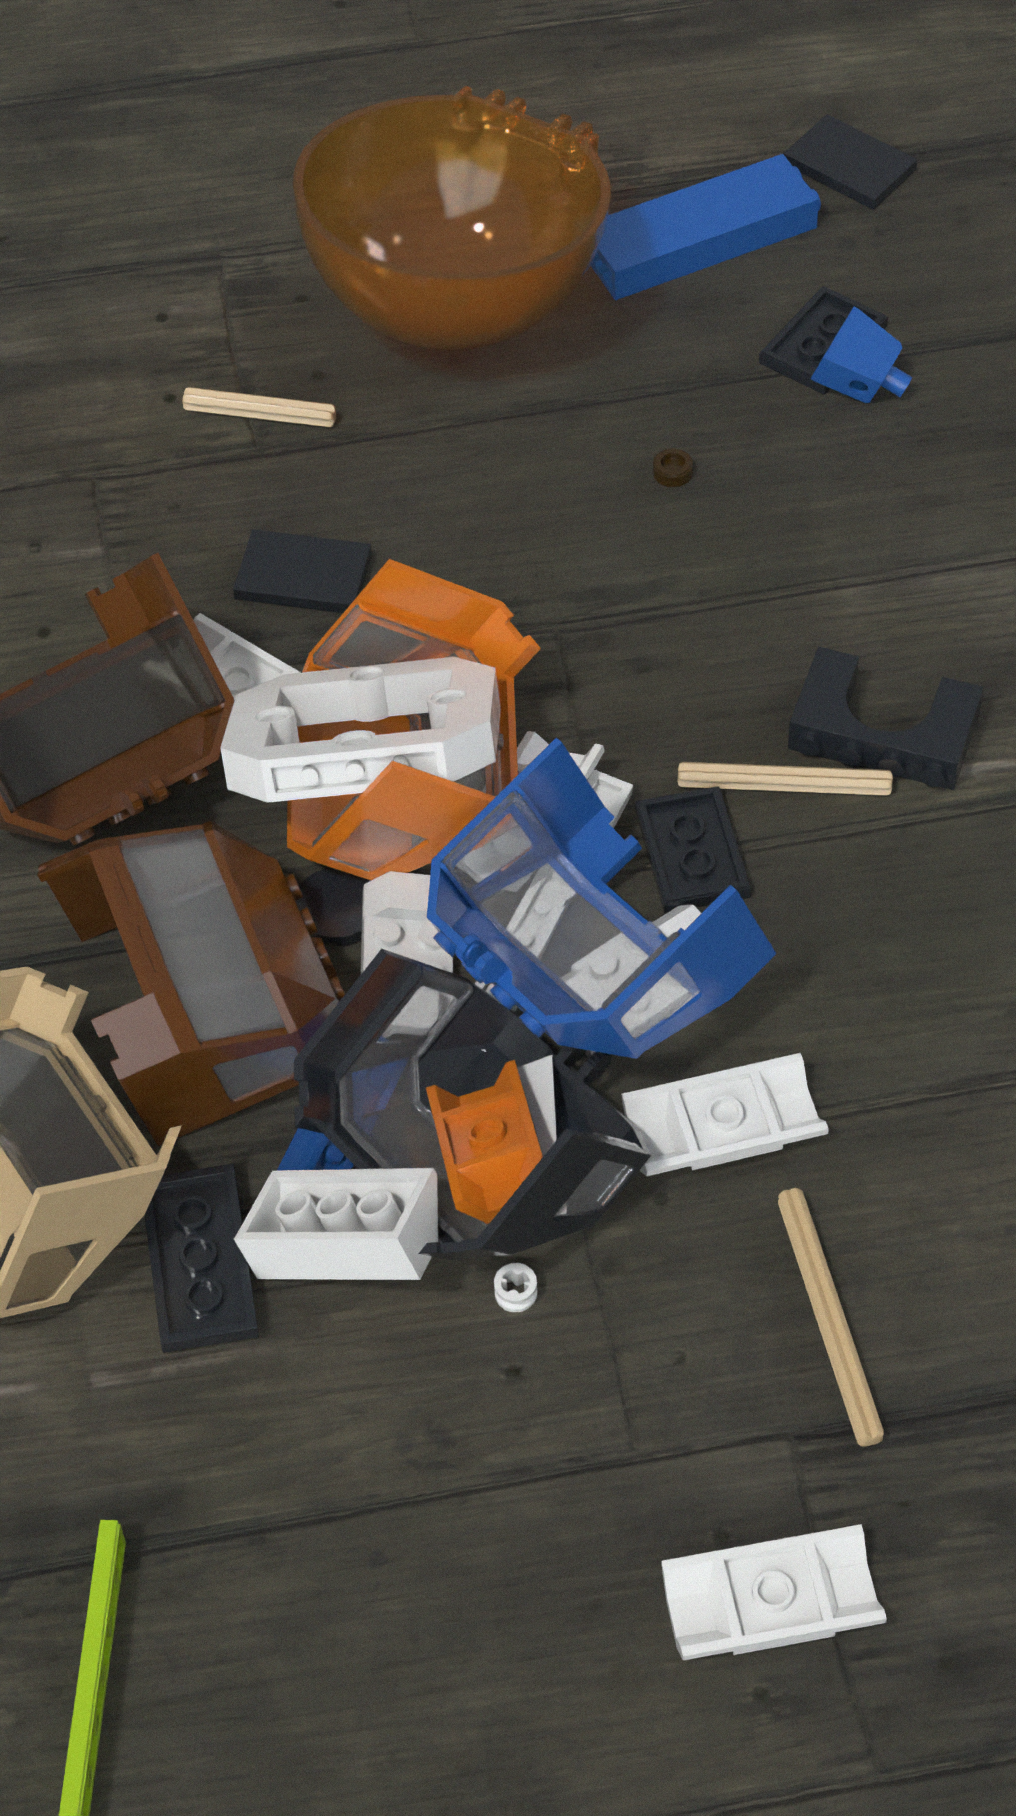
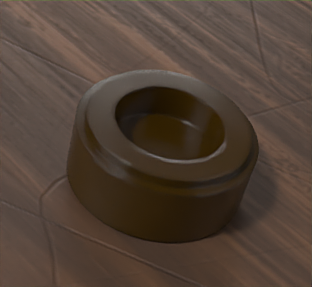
M670 448L659 452L654 457L653 477L659 484L666 487H680L688 483L692 478L693 460L687 452L681 449Z

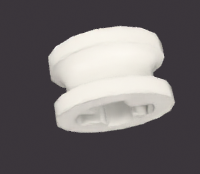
M510 1263L503 1266L496 1273L494 1290L498 1305L510 1312H522L529 1309L535 1303L537 1298V1278L531 1268L521 1263ZM513 1282L516 1286L524 1283V1292L519 1294L514 1289L508 1292L507 1283Z

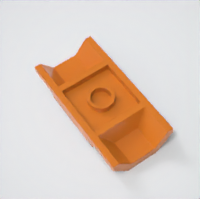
M515 1060L505 1063L494 1086L458 1097L436 1085L426 1087L456 1210L486 1224L493 1220L543 1158Z

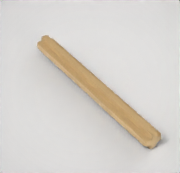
M799 1188L784 1190L779 1193L778 1205L857 1443L862 1447L876 1445L883 1441L884 1430L805 1196Z

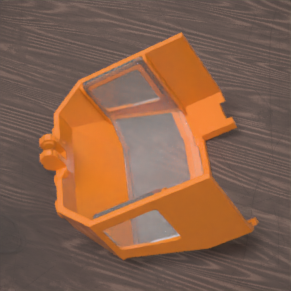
M391 559L384 564L311 650L302 673L445 657H458L495 667L501 706L496 762L453 782L391 761L363 793L288 800L287 848L307 860L368 880H373L389 871L409 873L432 863V859L518 775L514 677L541 648L530 635L523 638L510 622L514 615L502 601ZM429 712L390 716L372 722L351 720L297 726L300 743L332 740L339 734L355 730H366L375 733V735L431 729ZM505 812L473 844L480 842L514 820L508 812Z

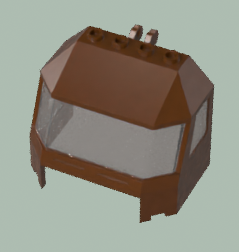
M212 821L200 825L98 839L38 866L39 872L37 876L41 883L47 881L81 942L116 927L119 930L144 997L93 1018L91 1022L99 1038L107 1034L109 1035L118 1057L110 1060L113 1070L158 1146L163 1144L171 1127L181 1126L177 1137L179 1138L299 1085V1081L294 1080V1059L341 1001L345 993L322 939L310 936L318 932L308 907L299 910L296 901L304 897L293 873L284 876L276 859Z

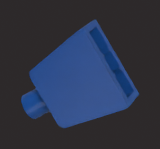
M854 306L810 379L863 403H870L880 386L901 397L909 385L912 376L893 366L903 348L901 343Z

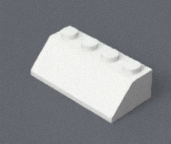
M434 1168L272 1171L234 1240L257 1279L420 1280L432 1256L418 1253L426 1243L438 1242L437 1173Z

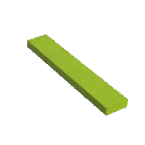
M100 1520L59 1816L90 1815L126 1541L118 1520Z

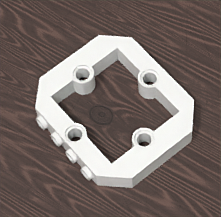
M445 657L284 674L236 695L220 747L228 790L267 803L363 793L391 761L454 782L496 762L501 712L496 668L458 657ZM429 712L431 725L429 730L375 735V733L366 730H355L339 734L332 740L299 742L297 726L351 720L372 722L390 716Z

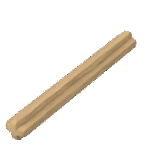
M681 762L678 766V785L685 788H711L719 786L720 789L887 796L891 794L893 783L892 772L879 769Z

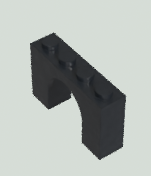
M818 646L789 723L788 749L808 756L814 755L838 761L848 766L890 770L893 777L898 776L922 782L931 787L954 790L980 715L984 687L942 677L930 712L923 721L912 728L902 731L876 730L858 721L848 708L857 684L859 656Z

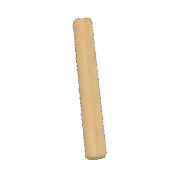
M194 387L185 389L182 400L183 408L187 411L328 428L333 427L336 420V407L328 403Z

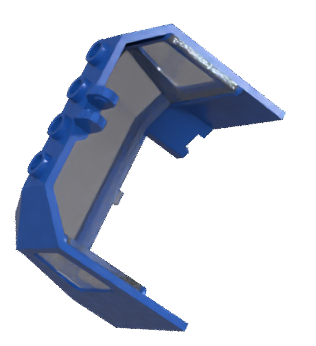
M555 738L432 859L427 919L438 931L433 937L438 945L451 957L456 954L462 962L461 965L480 984L482 982L485 984L492 983L494 987L490 992L506 1009L510 1011L516 1005L523 1012L519 1019L536 1037L539 1038L545 1032L553 1041L561 1046L637 1059L646 1050L729 1001L777 953L738 891L731 885L685 930L680 928L668 938L662 934L657 926L651 921L648 922L606 884L642 847L632 835H629L624 840L609 824L615 818L614 815L604 806L563 743Z

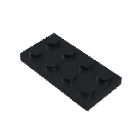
M234 1164L163 1175L145 1212L160 1342L163 1353L259 1337L249 1264L234 1240L243 1224Z

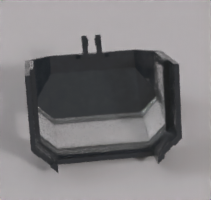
M381 948L294 1059V1080L299 1081V1106L294 1107L295 1127L324 1134L357 1169L434 1168L437 1173L438 1242L426 1243L418 1254L449 1260L513 1255L582 1229L593 1228L652 1156L640 1131L590 1084L600 1078L605 1069L609 1067L613 1059L611 1054L593 1053L577 1072L571 1065L579 1061L587 1050L564 1046L558 1053L541 1036L539 1038L536 1037L521 1022L520 1016L517 1013L506 1009L496 998L469 979ZM552 1055L556 1142L490 1223L486 1224L456 1210L426 1087L436 1085L458 1097L494 1086L506 1062L515 1060L517 1067Z

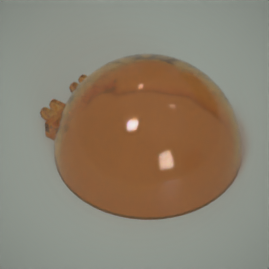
M464 86L455 95L406 97L373 104L353 111L329 124L315 135L301 152L294 169L293 194L300 233L311 261L327 287L349 311L370 327L398 341L422 348L452 351L487 347L516 337L551 315L572 294L588 271L601 243L607 223L611 187L607 170L598 156L599 135L593 133L592 124L583 121L570 131L572 125L571 116L562 114L550 124L526 115L527 105L525 99L516 97L504 106L506 100L505 92L496 89L485 99L472 95V88Z

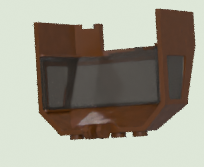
M159 553L148 557L128 571L113 578L115 588L101 594L98 587L85 593L93 612L108 638L107 640L0 694V830L54 843L69 839L74 846L96 834L93 828L94 825L108 819L111 825H114L131 815L134 816L144 811L142 800L146 799L148 804L151 805L167 799L172 794L169 786L181 779H184L186 785H189L207 776L210 772L206 766L219 759L220 747L235 700Z

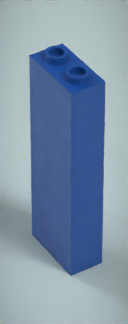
M780 154L582 224L581 253L614 300H618L817 228L818 211L821 209V201L818 193L814 189H810L802 179L799 169L796 166H792L787 158Z

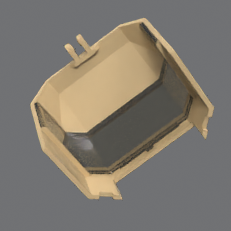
M30 967L0 971V1318L69 1302L71 1295L145 1215L167 1167L171 1151L181 1129V1126L169 1129L159 1153L156 1155L72 1033L89 992L70 985L68 991L43 981L46 974Z

